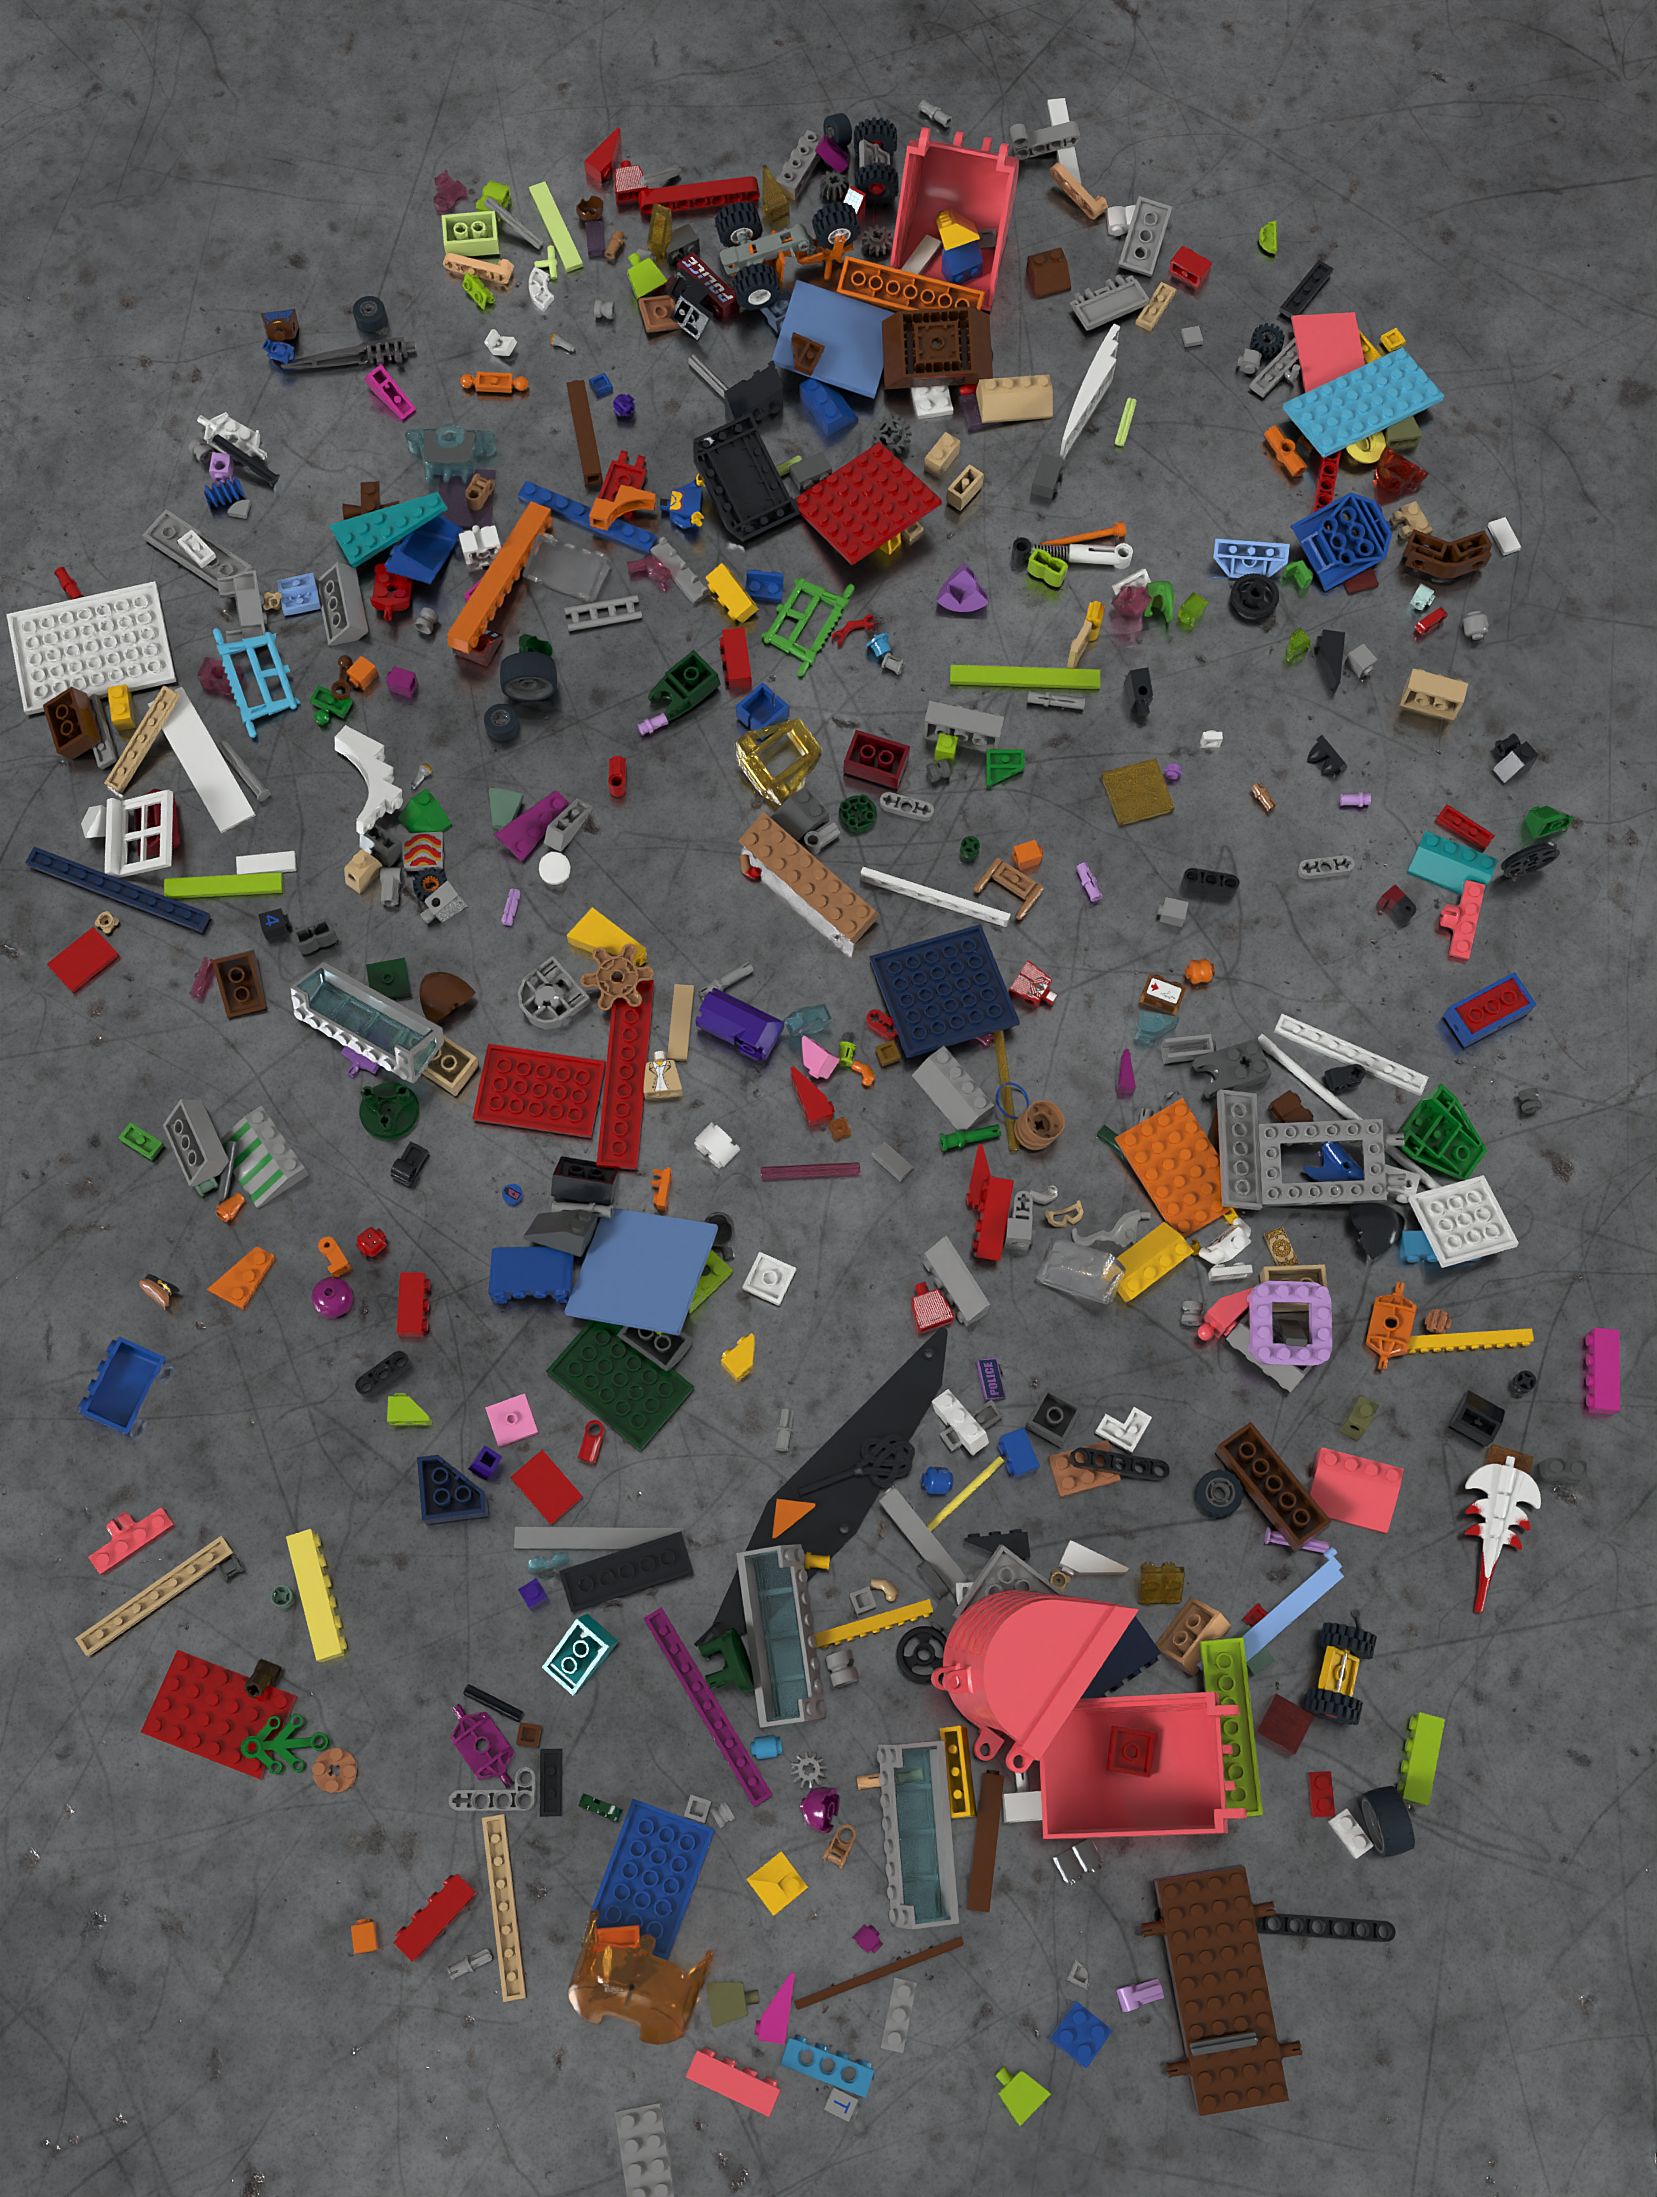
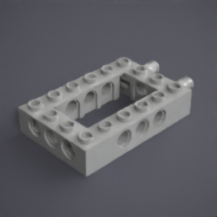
M1382 1119L1259 1124L1258 1126L1262 1207L1386 1202V1189H1388V1186L1407 1185V1181L1404 1180L1406 1179V1173L1388 1175L1385 1173L1384 1148L1386 1146H1404V1140H1395L1403 1139L1404 1133L1385 1134L1383 1132ZM1362 1140L1364 1180L1282 1183L1280 1143L1292 1146V1144L1296 1143L1312 1145L1313 1143L1320 1142L1333 1144V1142L1349 1141V1143H1356Z

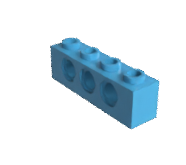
M796 2034L794 2038L789 2037L780 2065L866 2098L875 2071L870 2068L871 2063L861 2059L858 2060V2063L849 2060L850 2055L837 2051L835 2055L828 2052L829 2047L817 2042L815 2046L807 2044V2038ZM810 2050L813 2053V2060L810 2063H803L801 2061L800 2054L802 2051ZM831 2058L834 2061L835 2065L832 2071L826 2072L822 2069L821 2063L824 2059ZM848 2066L853 2067L856 2071L855 2077L851 2080L843 2077V2070Z

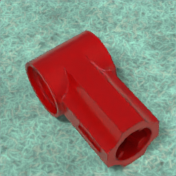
M621 756L609 758L608 785L610 794L614 797H621L626 793V758Z
M591 1420L586 1424L578 1459L596 1463L606 1431L600 1421ZM592 1426H600L601 1431L598 1435L590 1434Z

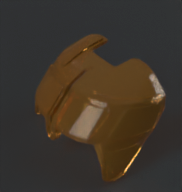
M595 1908L594 1911L590 1910L581 1945L582 1950L577 1958L568 1985L567 1995L574 2009L581 2017L593 2024H599L603 2015H609L634 2024L640 2028L639 2039L645 2043L666 2044L684 2037L696 2008L699 1989L702 1990L713 1962V1951L708 1950L704 1959L689 1972L685 1973L668 1961L652 1955L656 1941L651 1935L645 1934L641 1936L636 1949L611 1942H599L596 1926L599 1911ZM634 1984L635 1987L628 2008L624 2007L630 1985Z

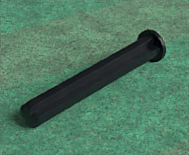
M219 434L213 437L212 443L266 480L270 483L271 487L277 483L280 477L279 474L276 475Z

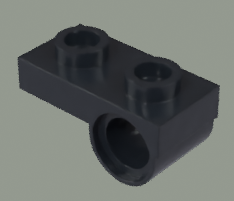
M410 1141L401 1158L394 1162L390 1171L391 1178L410 1186L429 1151Z

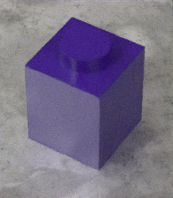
M484 1445L477 1453L468 1470L486 1480L493 1473L502 1456Z
M537 1578L518 1589L531 1611L550 1600Z

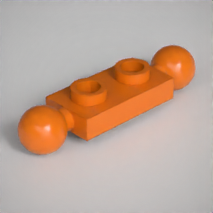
M477 372L476 378L468 373L460 378V383L464 388H471L475 385L476 391L512 393L513 387L519 391H524L529 385L527 378L524 376H518L516 379H513V373Z

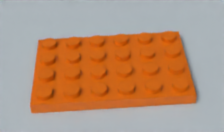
M1183 1098L1114 1138L1166 1223L1181 1234L1183 1238L1229 1212L1230 1208H1233L1222 1206L1220 1157Z

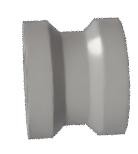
M725 1800L717 1808L712 1807L710 1809L720 1829L724 1827L726 1822L735 1820Z

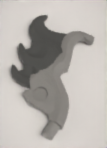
M1138 1209L1124 1214L1110 1232L1102 1230L1088 1237H1080L1077 1229H1072L1073 1241L1082 1248L1086 1256L1085 1265L1078 1266V1269L1087 1273L1093 1272L1103 1261L1110 1263L1131 1247L1130 1243L1133 1245L1137 1243L1139 1238L1138 1221L1150 1219V1211H1140Z

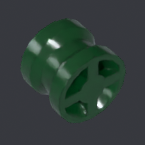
M967 836L962 840L960 854L964 859L972 860L978 856L980 849L979 840L973 836Z

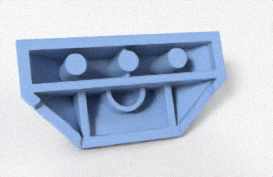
M1215 539L1213 558L1227 576L1231 578H1240L1250 573L1271 577L1288 563L1290 544Z

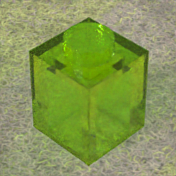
M1192 592L1180 607L1178 617L1184 623L1194 626L1206 611L1208 601Z

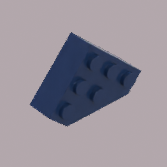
M439 1455L417 1457L422 1521L425 1524L489 1516L487 1495L481 1488Z

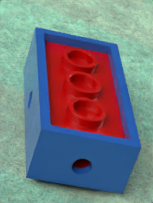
M1514 972L1451 1005L1443 1016L1465 1048L1527 1015L1533 1010L1536 1003Z

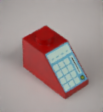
M850 186L844 202L853 206L860 224L865 218L866 193Z

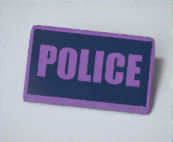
M997 1358L977 1360L976 1364L985 1403L991 1399L992 1401L1005 1399Z

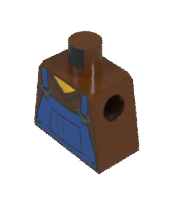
M295 309L261 313L265 333L269 340L283 341L295 338L299 328Z

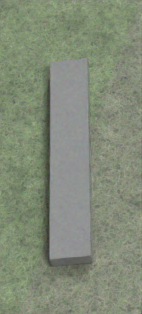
M893 1488L878 1502L956 1598V1582H970V1580L899 1491Z

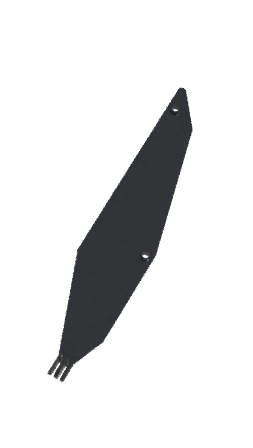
M939 1328L768 1500L746 1551L779 1545L801 1544L804 1554L811 1552V1555L830 1556L831 1558L858 1530L882 1488L873 1484L869 1475L864 1477L853 1476L800 1496L798 1488L852 1468L855 1463L863 1459L860 1453L861 1446L869 1438L883 1439L888 1435L897 1434L901 1436L903 1441L909 1442L942 1385L948 1335L946 1328ZM930 1351L932 1353V1356L927 1357L925 1355V1352ZM874 1445L868 1447V1453L875 1447ZM882 1449L875 1457L878 1458L885 1450ZM891 1454L886 1459H894L895 1456ZM868 1463L863 1468L872 1467V1464ZM879 1467L883 1469H892V1467ZM878 1476V1478L883 1479V1480H885L886 1478H888V1477ZM777 1499L816 1503L814 1509L776 1539H772ZM841 1526H846L848 1531L846 1533L840 1530ZM778 1553L760 1556L764 1590L793 1587L790 1567H779ZM810 1567V1569H805V1571L807 1572V1576H808L807 1581H808L820 1568H812V1567ZM738 1569L712 1626L694 1643L696 1647L710 1633L713 1636L709 1641L716 1639V1636L726 1633L727 1629L735 1628L739 1635L747 1632ZM794 1592L765 1597L768 1621L792 1598ZM713 1654L707 1655L706 1658L709 1660Z

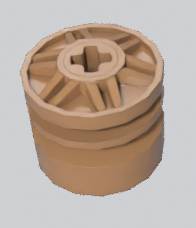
M1039 1100L1033 1102L1016 1119L1014 1132L1017 1140L1021 1145L1031 1150L1046 1148L1062 1133L1065 1127L1063 1112L1051 1101Z

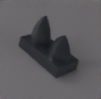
M1323 735L1316 739L1317 743L1309 752L1307 761H1318L1329 756L1323 764L1322 773L1330 774L1341 770V772L1345 770L1347 765Z

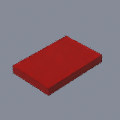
M92 927L48 962L47 965L69 990L74 993L116 959L119 954Z
M543 1450L510 1477L550 1525L583 1498L580 1492Z

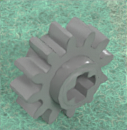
M878 225L875 226V229L869 226L868 231L863 232L862 244L864 245V250L869 249L870 255L876 252V255L879 256V252L886 254V249L891 250L893 237L890 230L885 232V226L879 229Z

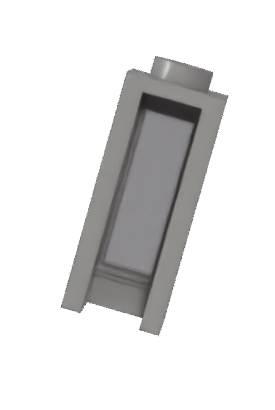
M1211 1034L1164 1039L1160 1046L1164 1065L1171 1062L1195 1060L1199 1056L1216 1051V1043L1212 1040Z

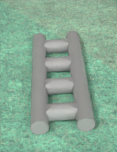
M638 595L564 608L565 615L571 614L573 623L567 624L568 630L575 631L642 618L641 611L635 612L633 604L639 602ZM626 604L628 613L617 615L615 606ZM608 608L609 617L598 618L597 610ZM590 611L591 620L580 622L579 613Z

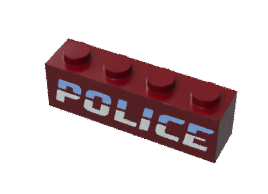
M694 252L677 263V273L683 268L710 290L704 304H708L715 315H719L724 320L740 308L735 292Z

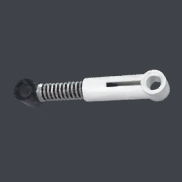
M1020 537L1013 542L1011 553L1013 560L1018 563L1026 562L1035 549H1042L1048 552L1051 557L1063 558V560L1066 558L1068 562L1106 564L1114 565L1119 569H1125L1130 565L1133 549L1125 543L1117 546L1070 544L1068 547L1067 545L1065 547L1064 545L1062 547L1060 545L1054 547V545L1048 546L1047 544L1045 546L1044 544L1042 546L1039 544L1038 546V544H1032L1027 538Z

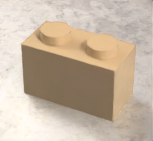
M945 432L925 457L924 470L939 479L959 454L960 440Z
M969 464L947 489L946 502L961 511L983 486L984 474Z

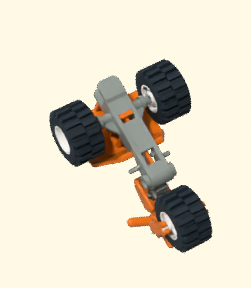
M845 202L825 205L817 211V214H814V219H812L816 235L814 239L807 234L806 227L802 224H796L790 229L784 228V231L778 233L777 230H773L770 235L760 238L763 232L757 208L751 203H731L727 207L722 208V211H719L717 213L718 216L715 217V225L720 242L723 246L728 247L720 252L722 264L726 274L732 275L734 279L732 284L739 306L749 310H760L777 301L782 290L785 257L796 256L797 262L802 265L821 263L824 260L826 264L824 279L829 281L832 274V260L836 259L839 263L843 262L842 256L845 255V252L854 249L853 241L858 238L857 236L860 235L861 230L855 209L852 205H848Z

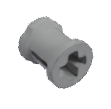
M887 652L881 667L891 669L899 675L904 667L905 659H898Z

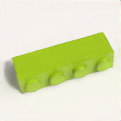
M1419 1712L1410 1719L1409 1729H1412L1410 1738H1407L1405 1743L1407 1756L1401 1764L1403 1777L1402 1781H1399L1397 1785V1791L1404 1802L1422 1807L1429 1806L1445 1723L1443 1718Z

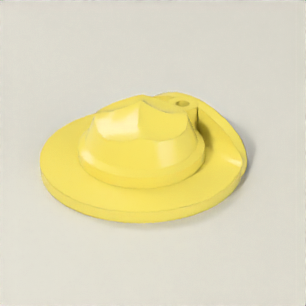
M1379 431L1346 447V449L1355 460L1370 464L1378 461L1384 455L1386 441L1383 433Z

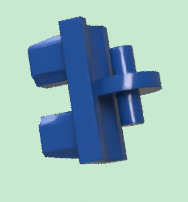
M266 339L262 349L268 352L267 357L285 364L294 360V347L280 341L272 342L269 339Z

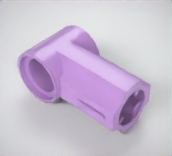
M1158 1978L1138 1985L1131 1984L1116 1989L1123 2012L1140 2008L1143 2004L1164 1998Z

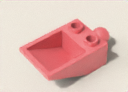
M1253 1288L1220 1298L1202 1319L1203 1325L1198 1329L1200 1339L1207 1341L1212 1339L1214 1335L1218 1339L1223 1334L1227 1336L1238 1324L1237 1320L1249 1309L1247 1296Z

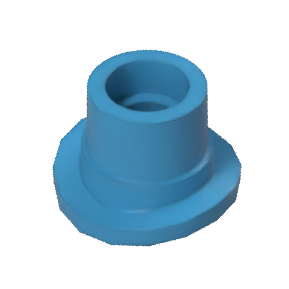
M888 632L874 635V638L866 644L867 647L871 646L877 658L892 651L888 643L890 638Z

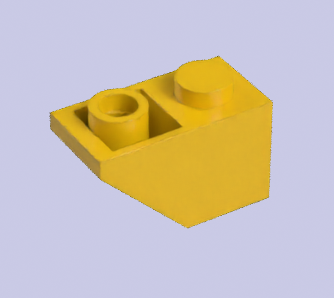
M752 1333L749 1336L744 1335L737 1342L738 1345L733 1350L729 1348L721 1356V1365L737 1382L753 1369L755 1336Z

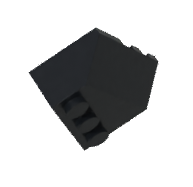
M773 360L767 363L769 367L760 372L758 369L753 373L752 378L747 381L741 380L724 392L725 414L730 422L750 412L755 421L761 420L765 416L777 413L783 409V386Z

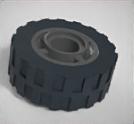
M1222 1469L1212 1470L1199 1480L1195 1492L1196 1501L1206 1514L1213 1515V1517H1225L1232 1514L1241 1505L1244 1495L1242 1492L1243 1486L1241 1487V1482L1236 1478V1475L1229 1473V1471H1223ZM1216 1488L1222 1489L1225 1493L1224 1498H1217L1214 1495V1490Z

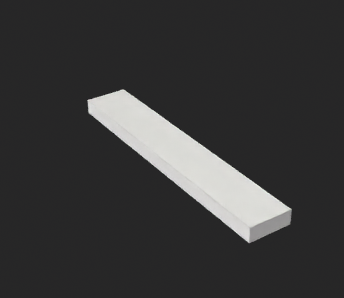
M1065 98L1048 100L1047 105L1051 126L1069 122ZM1074 146L1057 150L1058 163L1062 164L1081 184Z

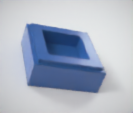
M605 372L589 379V384L597 397L613 390V386Z

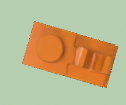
M670 1167L664 1170L654 1169L652 1172L653 1175L661 1178L657 1181L651 1180V1186L659 1187V1192H655L653 1201L657 1206V1211H666L672 1177Z

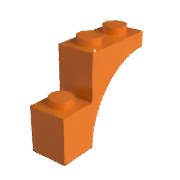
M620 485L614 502L608 499H595L589 515L590 526L608 531L611 524L627 512L640 509L654 511L657 505L656 494L650 491L635 489L632 486Z

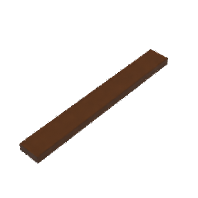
M962 1936L794 2001L796 2009L799 2010L964 1946Z

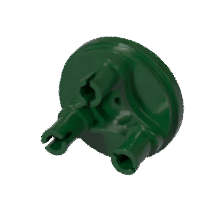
M387 1082L373 1088L370 1086L362 1088L364 1092L361 1090L362 1101L359 1108V1116L363 1127L370 1135L377 1139L390 1141L400 1139L414 1129L419 1120L420 1106L416 1095L406 1085Z
M735 1628L727 1629L726 1633L716 1636V1639L699 1644L702 1657L719 1651L723 1652L725 1666L723 1670L705 1675L709 1689L715 1686L718 1689L735 1682L742 1692L755 1690L752 1666L743 1641Z

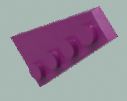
M555 790L537 802L533 807L520 814L519 817L506 824L505 827L495 832L493 836L520 861L524 860L546 833L548 825L570 803Z

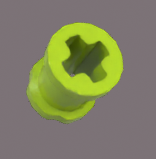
M840 1042V1052L837 1057L840 1061L838 1064L851 1067L853 1064V1052L856 1051L857 1046L850 1042Z

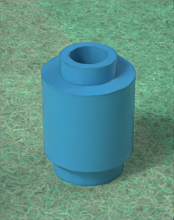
M780 1736L754 1737L755 1742H750L752 1756L756 1755L757 1759L772 1758L782 1754Z

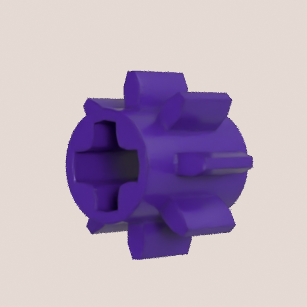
M619 394L613 401L614 412L619 416H630L635 410V403L633 402L635 399L629 394L627 396Z

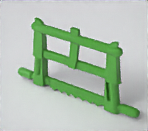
M795 578V587L785 604H778L776 611L779 614L769 631L764 632L761 638H764L766 644L772 643L788 654L792 653L804 660L797 671L798 676L805 674L809 664H813L817 651L822 649L821 645L825 644V639L829 638L828 634L832 632L831 628L835 627L834 623L838 622V617L842 616L841 610H844L850 599L848 598L855 589L853 584H849L843 596L826 591V588L806 582L805 578ZM801 590L813 596L804 613L790 609ZM819 600L835 606L810 649L795 643ZM786 615L799 620L788 640L775 634Z

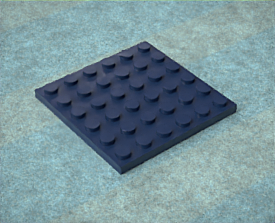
M981 924L870 956L872 968L906 1058L1020 1025L1019 1018Z

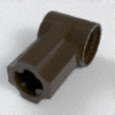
M260 1659L253 1675L245 1684L244 1690L248 1693V1696L252 1698L262 1696L270 1684L274 1685L282 1667Z

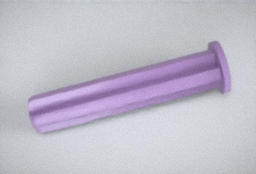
M1267 1527L1265 1544L1273 1542L1290 1546L1279 1532L1272 1531L1270 1527ZM1313 1539L1303 1546L1302 1549L1325 1553L1329 1549V1543Z

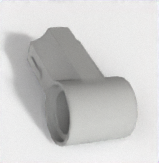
M829 821L816 831L808 832L804 837L803 847L812 855L818 854L822 847L840 836L838 826L834 822ZM809 842H815L816 844L811 845Z
M381 867V903L384 905L395 906L399 904V888L403 877L401 867Z

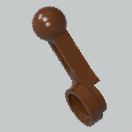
M343 655L338 659V666L340 668L339 681L334 682L331 686V694L337 700H345L350 695V685L347 683L348 675L346 671L353 665V661L347 655ZM337 690L346 691L344 694L336 693Z

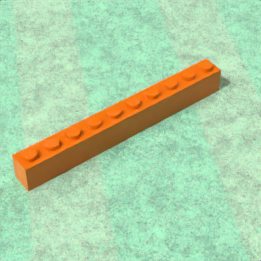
M532 501L529 503L447 633L449 647L469 654L472 648L477 646L478 638L481 634L485 633L488 622L493 620L496 609L501 607L504 596L506 593H510L514 580H518L521 569L526 567L529 556L534 554L537 543L542 541L546 529L551 527L553 518L551 517L550 508Z

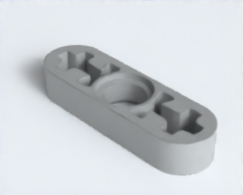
M891 792L883 793L880 797V807L886 812L923 822L930 821L933 818L934 807L928 802ZM891 799V803L886 805V801ZM904 803H909L912 805V809L905 811L901 806ZM915 806H918L917 813H914ZM924 809H928L926 815L922 814Z
M1347 855L1308 859L1300 863L1298 875L1303 879L1348 875L1353 870L1355 863ZM1342 862L1349 865L1347 869L1343 865L1341 866ZM1321 864H1329L1331 866V870H1322ZM1305 866H1307L1308 869H1311L1309 873H1307L1306 870H1303Z

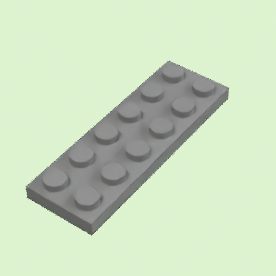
M167 509L142 535L144 540L216 588H218L217 578L233 576L244 571H253L250 564ZM190 530H193L217 557L203 568L177 542L178 539Z
M1220 1089L1217 1091L1222 1206L1260 1210L1262 1209L1257 1094Z

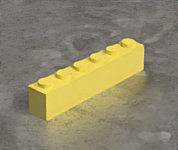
M308 1529L286 1536L316 1661L321 1663L344 1656V1649L347 1648L344 1636H340L341 1620L339 1615L335 1616L334 1607H337L334 1595H330L328 1587H331V1580L329 1575H325L323 1567L326 1566L324 1555L319 1552L318 1546H321L319 1534H315L313 1530Z

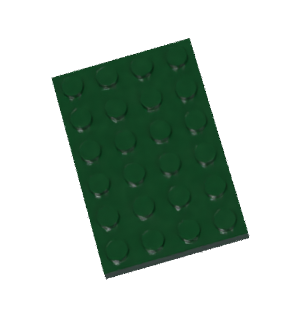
M590 1320L546 1370V1373L641 1451L691 1393L694 1386L673 1368L666 1372L619 1338L617 1335L623 1328L622 1326Z

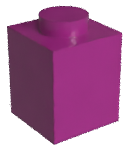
M393 666L392 671L386 677L389 691L411 697L418 682L415 672Z

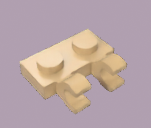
M1416 501L1401 506L1398 511L1392 513L1393 517L1390 518L1392 525H1397L1403 521L1406 523V526L1401 528L1402 532L1398 533L1401 540L1410 537L1413 529L1431 535L1433 532L1432 527Z

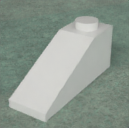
M1071 1540L1058 1565L1062 1568L1061 1571L1070 1576L1074 1574L1077 1576L1125 1575L1129 1569Z

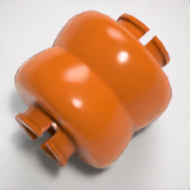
M1206 958L1199 961L1191 960L1188 963V967H1185L1186 978L1190 979L1192 984L1208 983L1211 981L1212 975H1215V972H1213L1215 971L1214 964H1210Z

